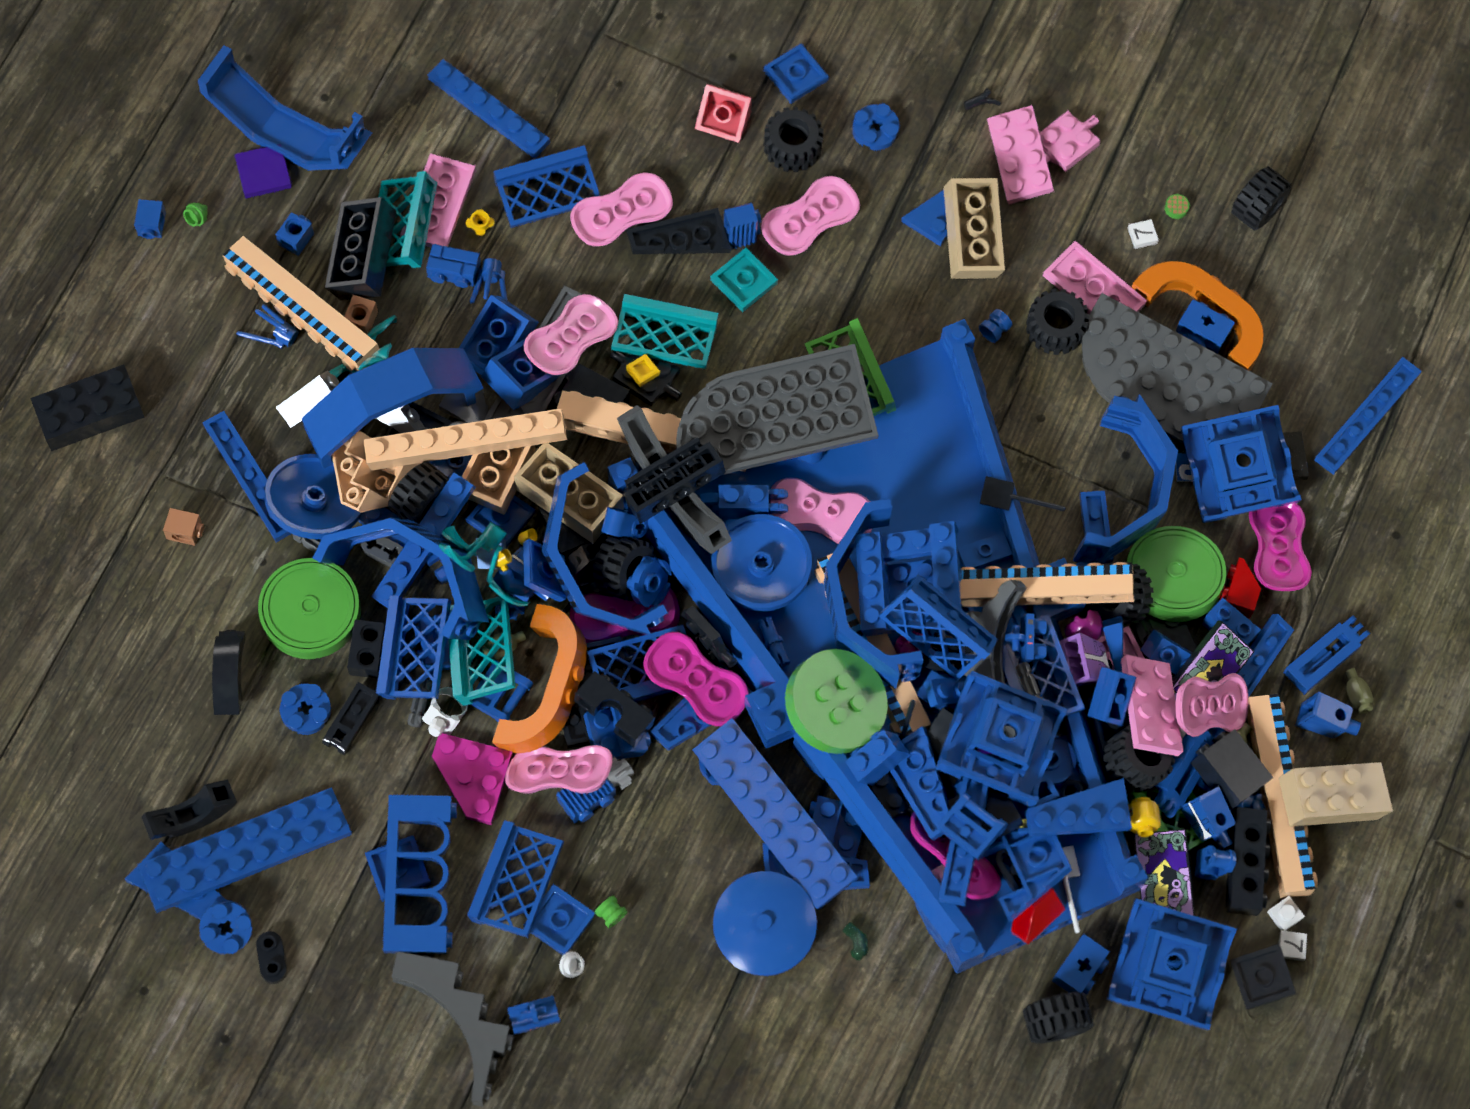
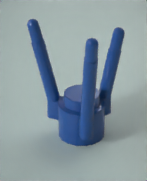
M493 258L483 260L482 269H479L478 279L470 299L471 304L475 302L483 280L485 281L483 296L485 300L488 299L490 284L496 283L498 280L500 282L501 296L507 300L505 271L501 270V261Z
M265 304L262 305V308L269 315L259 309H256L255 312L276 327L273 332L276 340L237 331L238 336L272 344L281 349L284 345L290 347L298 335V330L294 326L288 324Z

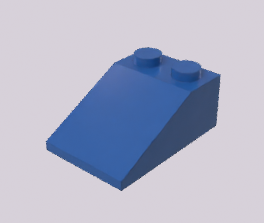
M490 295L459 348H464L474 370L482 375L491 358L526 339L535 330L539 322L503 297Z
M525 339L491 358L481 376L513 410L531 401L562 375L547 374L533 364L524 351Z

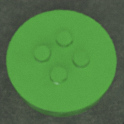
M1165 526L1153 529L1134 543L1127 562L1140 565V569H1144L1147 572L1146 577H1150L1152 581L1150 587H1153L1154 593H1151V597L1154 599L1153 604L1149 605L1151 610L1148 614L1158 619L1171 622L1194 620L1208 613L1217 604L1222 594L1226 580V565L1223 555L1208 537L1196 530L1181 526Z
M304 558L281 566L267 579L259 596L258 612L264 632L276 648L296 658L316 659L333 654L349 642L352 638L354 621L360 620L361 605L353 580L342 568L334 563L326 564L320 563L313 558Z
M829 649L812 655L793 671L786 686L785 705L793 728L805 742L820 751L831 754L852 752L867 744L871 736L880 731L884 725L888 709L884 684L876 670L864 659L852 652L841 649Z

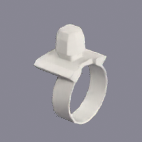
M451 687L439 689V695L453 697V690ZM432 699L431 706L422 719L429 725L428 730L431 735L435 737L440 736L442 733L451 735L467 711L468 705L463 706L458 702L462 708V714L448 716L440 711L441 708L437 704V700Z

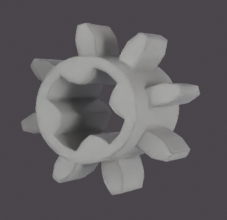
M613 757L608 779L614 787L619 785L621 790H623L632 783L630 777L634 774V771L624 758L617 761Z

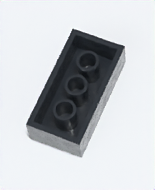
M382 197L341 202L325 288L340 301L351 300L353 295L362 298L381 296L396 217V210Z
M124 364L30 398L51 451L145 418Z

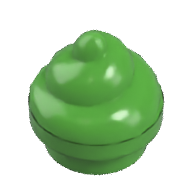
M190 203L186 206L183 216L189 225L201 226L207 220L208 208L200 203Z

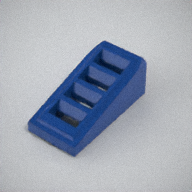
M1119 616L1104 620L1102 623L1114 669L1122 672L1123 620Z

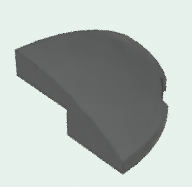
M483 390L475 393L476 403L467 406L464 393H448L439 404V410L464 423L483 421L489 412Z

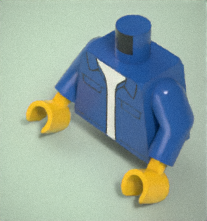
M531 528L519 534L518 541L521 545L528 539L537 540L535 529ZM520 547L512 555L508 549L499 552L496 566L499 569L493 580L500 588L525 602L530 600L535 594L546 602L550 599L524 586L523 547Z

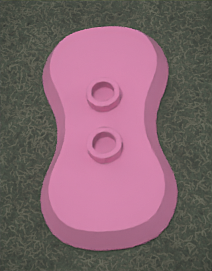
M640 173L629 178L619 189L610 194L589 197L578 202L571 211V223L576 234L583 242L591 246H603L613 242L624 230L635 224L653 222L665 217L672 209L673 198L668 186L660 177L652 173Z
M835 176L820 178L796 202L770 210L762 220V233L766 241L779 253L784 255L799 254L805 251L817 235L825 229L852 220L860 208L859 198L853 188L843 179Z
M588 294L578 295L568 301L556 321L532 331L527 336L524 342V351L530 361L545 373L550 375L567 373L576 366L586 348L594 343L606 340L615 333L618 326V318L611 307L601 299Z
M784 478L777 481L771 489L787 490L788 497L781 500H769V503L788 505V512L768 515L780 517L793 524L800 531L818 532L839 544L865 502L870 501L863 495L855 492L828 493L816 489L801 479ZM869 529L864 533H871L872 529Z
M1236 673L1228 674L1217 682H1208L1201 677H1192L1184 682L1177 691V722L1180 728L1190 736L1197 737L1213 727H1220L1228 732H1232L1234 729L1238 731L1246 721L1248 714L1247 686L1244 679Z
M598 745L586 746L572 751H557L543 746L531 752L517 753L507 768L505 781L510 789L524 794L549 788H565L582 794L591 793L601 788L606 782L613 757L609 749Z

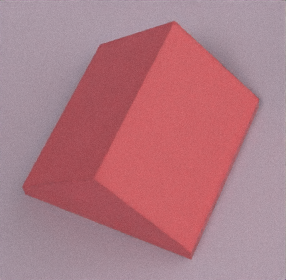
M706 84L695 129L739 143L751 114L752 98Z

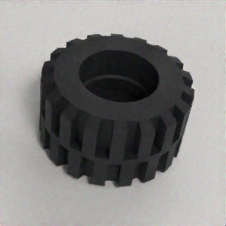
M787 107L783 108L782 113L778 110L775 112L774 117L771 116L768 119L764 132V153L768 155L770 163L775 162L774 167L778 169L783 167V171L786 172L789 169H793L794 173L798 172L800 168L803 171L807 170L808 164L813 166L816 163V159H819L822 151L823 128H821V122L816 120V116L813 113L809 115L808 110L804 108L802 111H799L798 107H793V110H789ZM788 134H796L804 138L805 142L800 145H789L782 141L781 138Z
M1267 166L1258 171L1244 186L1233 203L1231 213L1253 231H1256L1263 227L1280 209L1290 193L1292 184L1271 167Z
M1055 288L1051 289L1050 293L1047 291L1042 292L1041 297L1037 296L1034 299L1026 321V332L1030 334L1029 340L1031 343L1036 342L1035 347L1037 349L1042 347L1044 348V353L1048 354L1049 351H1053L1054 355H1059L1060 351L1063 354H1067L1070 348L1075 350L1078 343L1081 344L1084 331L1086 332L1088 327L1086 322L1089 321V314H1087V305L1082 306V298H1075L1076 293L1071 291L1068 294L1066 289H1061L1060 292H1057ZM1050 315H1060L1069 322L1070 326L1064 329H1057L1050 326L1045 318Z
M423 462L411 469L400 480L390 497L388 508L400 519L420 524L449 478L430 462Z
M609 536L606 542L601 544L599 552L595 555L596 560L593 562L594 571L592 572L593 578H595V585L604 593L625 601H633L631 590L627 588V580L633 575L643 557H657L654 547L649 542L634 537Z
M1132 564L1134 573V602L1087 603V605L1091 606L1090 610L1099 612L1102 621L1121 616L1123 625L1135 624L1146 617L1145 613L1150 612L1151 608L1149 605L1153 604L1154 599L1151 597V593H1154L1153 587H1150L1152 582L1150 577H1146L1147 572L1144 569H1140V565Z
M1130 725L1111 737L1104 748L1106 754L1103 757L1104 761L1107 762L1105 767L1107 771L1111 772L1112 775L1110 777L1112 780L1124 778L1126 790L1130 792L1135 790L1136 793H1141L1151 789L1168 777V774L1173 770L1172 765L1175 764V759L1172 755L1134 748ZM1135 751L1141 756L1144 764L1141 761H1139L1135 754Z
M1071 992L1051 996L1033 1002L1022 1010L1030 1041L1033 1043H1050L1071 1038L1087 1032L1094 1026L1085 993Z

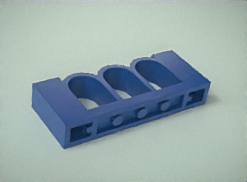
M389 795L383 935L384 953H397L398 951L409 954H447V948H452L453 932H448V927L443 926L447 921L448 907L443 896L439 894L448 885L450 877L448 866L441 857L445 855L451 842L450 832L446 825H451L452 818L457 816V803H452L451 796ZM400 824L438 826L444 832V842L434 852H399ZM398 860L434 861L443 869L442 880L437 886L429 889L397 888ZM397 896L435 898L442 906L441 916L438 921L431 925H396Z

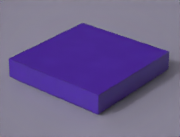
M269 147L234 154L245 199L292 188L283 154Z

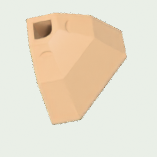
M358 431L332 454L341 504L362 513L388 507L390 497L397 484L411 469L421 463L371 471L366 463L364 439L371 437Z

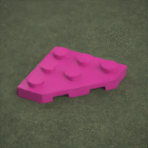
M442 733L437 738L432 754L436 766L439 768L466 818L492 825L513 752Z

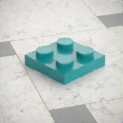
M744 248L710 277V280L742 313L778 284V279L747 248Z

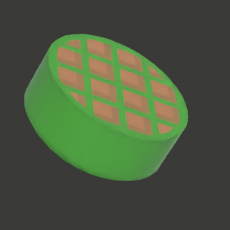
M1180 194L1171 195L1165 204L1166 214L1173 219H1181L1186 216L1189 210L1187 198Z

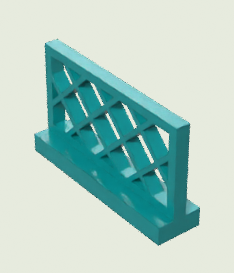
M426 171L417 172L416 177L381 181L378 197H382L396 210V217L399 216L402 219L393 227L392 238L395 237L397 242L389 249L386 266L409 264L412 268H419L422 265L438 183ZM411 185H415L414 191L408 196L405 191ZM397 187L398 189L388 198V188ZM403 194L406 199L395 207L393 203ZM411 204L409 213L403 217L401 212ZM407 225L405 234L399 238L397 233ZM402 246L401 257L394 258L392 255Z
M624 294L611 350L639 356L647 354L649 358L706 369L714 335L717 330L719 313ZM625 316L635 317L639 322L629 327L624 319ZM654 321L659 322L662 327L652 332L647 324ZM675 326L683 327L686 332L676 337L671 328ZM643 327L648 334L637 339L633 331ZM666 331L671 340L661 344L656 336ZM703 331L708 332L709 336L699 341L694 333ZM627 334L634 341L628 345L618 343L619 338ZM690 336L695 344L685 349L680 341ZM652 339L657 347L652 350L645 349L642 343ZM676 344L681 352L675 355L669 354L666 348ZM699 349L704 355L703 360L693 359L689 353Z
M500 596L483 601L488 619L493 622L485 633L478 629L477 633L482 635V637L474 647L469 645V640L449 639L453 697L463 706L473 704V699L516 688L508 602ZM501 604V611L496 618L488 615L494 606ZM451 605L450 607V614L453 610L454 605ZM499 625L503 628V633L496 641L490 636ZM487 640H490L494 645L488 654L485 655L479 650ZM499 648L505 650V656L500 663H497L492 658ZM478 654L484 659L475 670L471 667V661ZM491 662L497 667L487 678L481 673L488 663ZM502 670L507 673V682L496 684L494 680ZM478 677L486 680L480 689L473 691V684Z

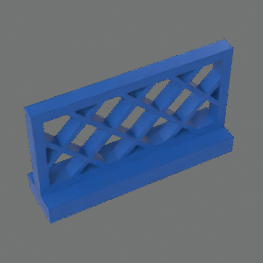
M585 145L494 171V180L511 228L572 211L578 203H574L575 200L581 201L584 199L578 196L583 185L593 191L594 197L600 196ZM585 166L587 173L583 180L571 174L574 167ZM558 172L565 176L560 186L549 181L552 173ZM568 178L580 183L575 194L563 188ZM537 179L543 182L538 192L526 187L529 180ZM546 184L558 190L553 200L541 195ZM514 185L520 190L516 198L513 199L505 194L503 187ZM523 191L535 196L530 207L518 201ZM560 192L572 197L569 205L562 206L556 203ZM538 198L550 204L547 211L540 213L533 209ZM515 205L527 210L524 218L513 219L511 212Z
M919 574L879 615L882 620L956 680L962 677L981 659L987 658L998 640ZM908 597L917 606H906L905 598ZM891 611L902 612L903 620L895 619L889 613ZM908 613H919L920 621L909 620ZM925 614H929L937 623L926 622ZM910 627L921 628L923 636L912 633ZM927 629L939 630L940 637L928 636ZM945 630L951 632L957 639L946 638ZM930 643L941 644L942 652L934 651L930 647ZM947 645L959 646L960 653H949ZM964 646L969 647L976 655L965 654ZM950 660H961L962 667L959 670L950 664Z
M400 596L389 597L376 690L378 695L385 699L395 700L396 698L438 699L446 637L441 635V632L449 618L451 600L402 598ZM409 605H418L422 611L411 620L408 616ZM436 605H442V614L434 620L429 612ZM426 615L431 624L421 632L415 624ZM413 627L418 636L408 644L405 640V634ZM436 628L439 631V637L431 645L426 636ZM423 640L428 648L421 655L417 656L412 648ZM410 652L415 660L404 668L401 664L402 658ZM433 652L436 656L435 663L428 669L422 661ZM419 664L425 672L414 681L409 673ZM406 676L412 684L405 691H398L399 682ZM430 677L433 681L431 692H423L419 685Z
M1049 614L1039 617L1038 619L1047 621L1049 632L1045 640L1034 636V640L1057 649L1058 655L1054 663L1045 659L1035 660L1031 674L1034 675L1039 661L1052 666L1047 679L1034 675L1035 679L1045 683L1039 697H1043L1048 685L1061 690L1056 703H1053L1060 706V701L1065 692L1075 696L1078 705L1067 709L1064 716L1066 717L1084 710L1085 707ZM1012 628L1006 630L1005 635L1012 634ZM1051 636L1054 644L1049 642ZM1004 637L1002 664L1007 680L1011 687L1025 692L1020 681L1021 677H1019L1016 666L1020 662V651H1017L1019 655L1016 658L1014 651H1012L1011 642L1005 641ZM1060 659H1061V662H1062L1063 667L1058 666V663H1059ZM1055 669L1061 670L1067 675L1063 687L1050 682ZM1069 683L1072 688V691L1066 689Z
M684 625L587 651L592 672L596 671L599 674L600 671L619 681L616 688L627 691L633 697L634 702L674 692L656 685L651 680L643 682L648 677L646 672L633 665L639 653L643 656L646 655L647 652L641 649L646 641H655L667 632H679L686 635ZM638 643H641L640 646H639V648L636 647V646H634V645H635V644H638ZM629 647L636 651L630 663L617 656L621 648ZM617 650L615 654H612L610 651ZM603 653L612 658L606 670L596 665L595 655ZM614 660L628 667L622 678L609 672ZM630 668L643 675L640 683L633 685L624 680ZM621 684H624V685L627 686V687L620 688Z
M504 820L467 914L471 922L479 925H489L528 938L564 842L515 826L514 823ZM519 834L529 837L533 845L519 851L516 846ZM546 843L555 845L553 854L542 858L538 847ZM535 849L540 860L526 867L521 856ZM519 857L523 869L509 874L506 868L508 862ZM543 865L546 871L544 878L533 882L528 871ZM526 873L531 884L517 890L512 879ZM510 881L514 892L500 898L497 892L499 886ZM534 889L537 895L535 901L524 906L519 895ZM517 896L522 908L508 914L503 903ZM498 905L501 906L505 914L504 917L497 920L487 918L490 909ZM523 912L527 917L524 930L514 927L510 920Z

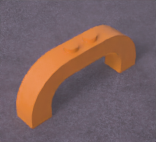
M1170 261L1148 268L1133 282L1132 288L1147 300V307L1160 294L1169 290H1180L1188 293L1197 301L1207 304L1210 309L1217 313L1229 316L1235 322L1233 329L1237 334L1238 344L1229 353L1227 359L1248 371L1252 369L1263 344L1261 321L1255 310L1235 290H1230L1224 286L1216 276L1209 275L1201 268L1189 263Z
M537 604L530 624V628L540 637L553 638L558 641L557 656L541 705L533 715L524 720L511 721L499 719L492 743L513 753H527L537 750L548 744L559 734L568 720L572 706L575 703V693L578 690L580 681L584 677V668L587 660L585 637L580 628L564 612L552 606Z

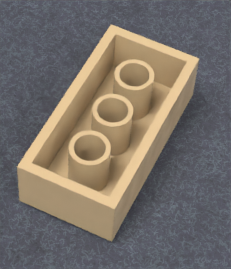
M951 178L944 186L951 279L998 278L1005 271L997 178Z
M549 443L542 444L514 476L515 488L550 513L557 477L579 464ZM588 471L572 480L568 485L562 522L594 544L603 533L601 530L607 507L623 510L624 497Z
M1381 762L1293 768L1279 777L1290 827L1378 820L1393 811Z

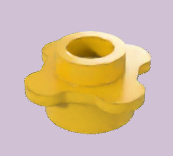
M482 209L476 210L466 220V226L474 229L478 236L485 235V231L495 224L494 219L489 217Z

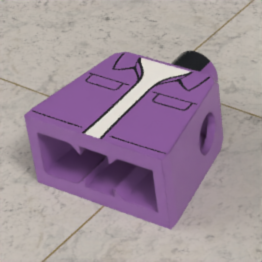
M1082 633L1059 641L1077 687L1096 684L1101 667L1112 669V662L1107 659L1103 643Z

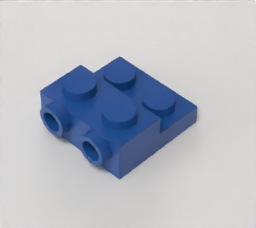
M611 707L610 709L599 710L595 716H592L589 712H585L583 715L591 746L598 745L609 749L612 757L616 759L639 757L648 750L650 746V735L648 732L634 748L614 733L615 724L621 719L617 709Z
M818 796L817 802L811 801L809 816L813 817V821L841 856L856 858L862 829L846 807L842 805L841 801Z

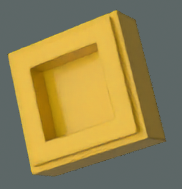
M647 354L626 365V371L639 387L660 375V370Z

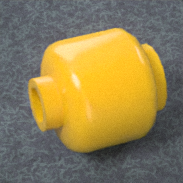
M1138 797L1131 801L1128 805L1132 826L1130 831L1138 834L1140 837L1152 836L1161 826L1158 804L1148 797Z

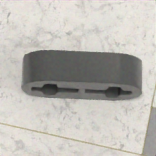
M386 537L375 540L381 550L376 547L369 549L368 542L361 543L365 555L388 567L392 566L396 558L390 560V555L386 551L391 554L398 551L399 555L403 549L400 544Z

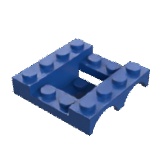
M1279 405L1181 427L1182 439L1203 523L1301 501V496L1296 488L1292 473L1289 447L1285 442L1281 428ZM1246 454L1250 458L1249 466H1239L1236 461L1237 456ZM1256 484V485H1252V486H1247V487L1238 488V489H1234V490H1229V491L1223 492L1224 490H1228V489H1233V488L1242 487V486H1246V485Z
M955 521L929 524V528L891 534L882 535L878 531L855 535L861 631L866 637L897 633L879 615L882 610L911 584L918 574L962 609L960 592L962 570L957 551V533L959 529ZM932 556V559L892 565L886 563L887 561ZM908 597L905 598L906 606H917ZM891 611L889 613L895 619L903 620L902 612ZM908 613L909 620L920 621L919 613ZM925 614L926 622L937 623L929 614ZM910 627L911 631H912V630H920V629H921V628H912V627Z
M971 671L966 677L936 769L957 778L967 777L1009 794V799L1033 807L1039 800V786L1044 772L1052 759L1054 739L1067 709ZM1004 726H1011L1014 729V738H1009L1004 734ZM975 747H978L980 749H983L985 751L1008 759L1012 762H1015L1018 764V767L1012 766L1010 764H1007L1003 761H1000L998 759H995L973 749Z
M1135 899L1106 1000L1177 1020L1200 1029L1210 1030L1213 1008L1223 982L1228 953L1237 929ZM1175 955L1181 959L1182 966L1179 970L1174 971L1168 967L1167 961L1170 956Z

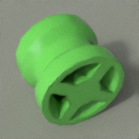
M615 896L606 899L595 911L598 917H602L605 920V925L608 928L616 925L628 912L625 907H620Z

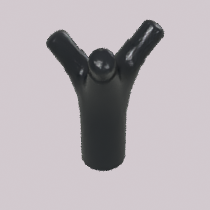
M985 88L983 93L963 102L966 110H970L983 104L1000 106L1001 101L988 98L991 90Z

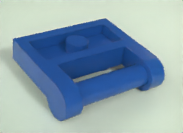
M492 664L484 676L489 678L497 666ZM502 670L494 682L496 684L507 682V673ZM514 671L515 683L518 686L502 711L495 707L506 691L473 699V704L470 705L494 718L497 722H499V719L511 720L510 715L525 692L531 689L533 682ZM482 678L475 690L480 689L486 680Z
M964 793L938 823L937 829L979 860L996 838L1005 831L1008 823L1002 819L998 820L975 803L972 800V796ZM964 809L969 810L989 825L991 830L987 832L964 815L962 811Z

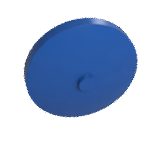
M303 454L291 457L277 465L267 479L265 505L270 516L281 528L296 536L308 539H322L325 535L351 529L362 514L341 504L334 464L323 469L317 454Z
M767 514L749 515L734 521L726 527L732 541L712 554L711 568L714 579L731 602L752 611H772L785 607L800 596L810 579L812 555L806 538L798 528L780 517Z
M761 871L742 876L727 887L719 898L714 911L713 930L718 947L735 967L753 975L773 976L794 968L809 953L816 937L817 916L809 895L801 885L783 874Z

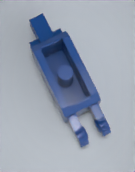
M719 485V488L712 490V493H701L699 495L701 501L709 509H712V512L718 513V517L721 519H740L749 515L784 514L788 512V505L769 503V500L786 499L788 491L784 489H769V485Z

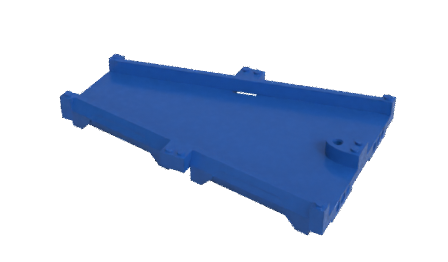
M965 319L943 327L939 341L879 365L895 401L896 411L888 414L885 411L874 416L879 435L878 439L746 469V472L736 471L723 474L695 491V494L699 497L701 493H712V490L718 489L719 485H769V489H771L781 479L798 478L806 481L816 489L828 493L855 492L863 495L869 501L891 499L892 512L889 526L872 528L871 532L880 531L882 535L926 529L929 528V524L955 521L959 529L957 533V548L1004 532L1013 553L1012 557L979 569H986L989 566L1005 569L1015 565L1036 568V566L1040 565L1020 502L1011 499L1009 511L980 504L986 476L1013 482L973 351L975 337ZM864 378L865 385L867 387L868 379ZM869 397L871 408L878 407L877 400ZM627 458L607 467L608 485L623 495V510L632 513L623 494L627 491L624 480L638 473V470L631 458ZM1014 486L1013 494L1017 495V492H1016V489H1015V486ZM666 508L648 519V530L643 537L649 539L662 559L669 564L673 574L712 627L721 635L723 642L732 652L734 658L737 659L736 664L747 686L753 691L745 695L744 704L765 748L767 749L792 737L794 738L793 748L809 769L820 778L826 780L915 901V906L929 934L943 953L947 954L955 973L958 974L995 956L1004 955L1026 945L1024 941L1011 932L1013 921L1009 922L999 900L1000 897L1013 891L995 866L997 852L985 857L994 866L1001 880V887L995 895L985 899H971L967 897L965 906L939 902L941 884L931 871L942 865V863L935 855L916 841L910 829L911 819L909 816H898L892 819L868 785L857 781L845 762L851 757L852 752L831 754L812 747L798 735L788 718L785 705V691L788 680L797 664L804 662L808 657L818 652L838 649L836 648L828 602L825 595L824 583L820 584L814 572L817 560L832 554L838 544L818 532L800 531L806 538L812 555L811 575L807 586L799 597L785 607L772 611H752L731 602L713 577L711 568L712 554L683 532L674 512ZM721 519V520L724 522L725 526L727 527V526H729L731 523H733L734 521H736V520H738V519ZM855 547L849 558L857 572ZM932 556L887 561L886 563L892 565L932 559ZM959 558L960 568H963V565ZM1062 558L1048 565L1051 567H1061L1063 564L1068 563L1065 558ZM1086 604L1027 606L1028 613L1034 614V618L1049 614L1057 637L1061 641L1063 637L1058 621L1083 611ZM973 607L975 611L983 612V607ZM765 617L773 618L778 635L782 636L784 640L782 645L790 660V664L785 667L781 658H779L782 666L780 668L769 650L764 646L765 640L757 622L764 619L768 628ZM1047 626V631H1046V634H1045V635H1035V636H1037V637H1039V638L1045 640L1046 637H1047V634H1048V632H1049L1048 626ZM922 629L912 630L922 634ZM898 632L887 634L893 647L901 635ZM1051 636L1049 642L1054 644ZM1034 640V643L1043 644L1037 640ZM1047 645L1046 657L1044 659L1054 663L1058 655L1057 649ZM1014 651L1015 656L1018 657L1019 652ZM1060 659V661H1059V663H1058V666L1063 667L1062 662H1061V659ZM1039 661L1035 670L1036 676L1047 679L1052 666ZM921 667L920 676L910 681L916 694L932 669ZM1055 669L1050 682L1063 687L1067 675L1065 672ZM1038 680L1040 690H1042L1045 683ZM1068 684V686H1067L1066 689L1072 691V688L1069 687V684ZM1048 685L1043 698L1056 703L1061 690ZM1065 692L1059 705L1069 709L1078 704L1075 696ZM924 708L932 725L937 715ZM1085 710L1063 717L1067 735L1061 736L1060 739L1070 743L1076 754V766L1068 780L1074 779L1083 782L1087 790L1107 784ZM888 714L881 730L891 731L889 723L892 722ZM995 755V759H998L1000 761L1003 758L998 755ZM1052 758L1048 765L1053 766L1057 759ZM1063 784L1055 786L1059 798H1061L1060 790ZM950 785L948 787L943 786L947 800L955 797L953 794L954 787ZM1011 799L1021 818L1025 819V811L1028 807ZM1123 831L1056 835L1062 848L1074 847L1080 876L1068 878L1077 920H1081L1093 914L1096 910L1140 891L1148 879L1137 855L1131 857ZM1008 858L1003 860L1006 865L1012 864V861ZM1063 879L1053 886L1052 889L1064 906L1065 911L1034 940L1073 923ZM1018 880L1017 883L1023 886L1021 880Z

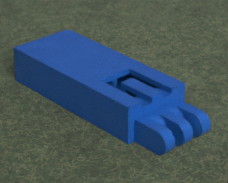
M1354 615L1343 624L1338 623L1284 670L1283 673L1304 695L1358 651L1361 647L1360 643L1371 634L1368 630L1364 631L1361 635L1358 634L1364 627L1361 623L1354 628L1350 626L1357 620ZM1338 638L1340 641L1332 647L1337 653L1332 656V652L1328 651L1326 647Z
M1208 731L1197 737L1185 734L1182 739L1183 752L1179 756H1172L1175 759V764L1172 765V772L1168 774L1166 779L1155 785L1160 791L1154 802L1158 804L1159 809L1167 818L1175 816L1179 807L1184 805L1200 778L1199 773L1192 766L1191 762L1198 757L1195 753L1206 743L1210 747L1214 744L1212 742L1214 738Z

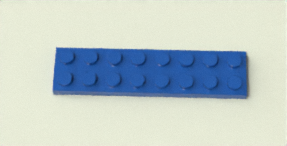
M733 718L693 749L697 757L790 876L807 892L817 910L821 909L858 879V876Z
M331 787L139 863L137 866L155 911L159 913L351 835V830Z

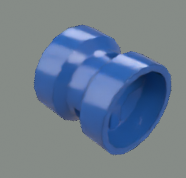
M995 309L990 314V318L984 320L979 325V331L988 341L996 343L1001 338V334L1007 332L1012 327V321L1003 311Z

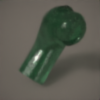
M849 922L842 932L853 940L854 948L850 951L851 956L856 960H862L869 951L868 938L859 928Z

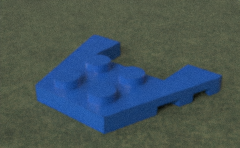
M1028 827L1018 828V831L1010 832L995 840L981 856L982 859L999 850L1006 849L1022 882L1023 888L999 898L1009 922L1018 917L1072 871L1056 835L1029 837Z

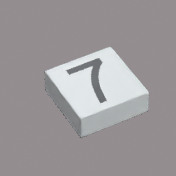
M1152 220L1129 224L1128 231L1135 249L1158 243V237Z
M1281 930L1279 944L1285 959L1304 961L1306 957L1307 934Z

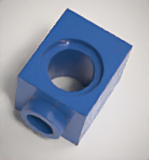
M139 199L134 223L138 236L146 239L162 238L166 216L163 201Z
M291 212L276 233L278 245L299 256L314 235L312 223L307 217L303 215L297 216ZM296 230L301 231L299 234H291L293 231Z

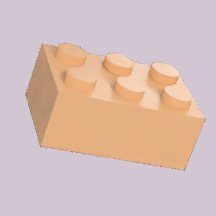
M535 445L472 455L462 475L464 479L476 486L469 500L505 515L516 492L514 476L535 453Z

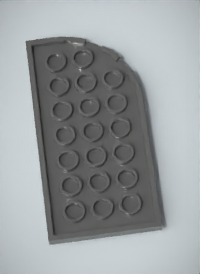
M1101 293L1092 309L1089 321L1086 322L1088 327L1086 332L1084 331L1081 340L1082 361L1087 377L1089 376L1097 389L1096 391L1108 403L1111 402L1114 396H1123L1135 401L1140 394L1166 434L1184 444L1180 430L1182 426L1257 410L1262 405L1273 384Z
M855 344L731 372L712 380L695 397H692L684 409L677 429V449L696 437L699 438L701 446L710 441L723 460L726 471L724 474L878 439L879 435Z

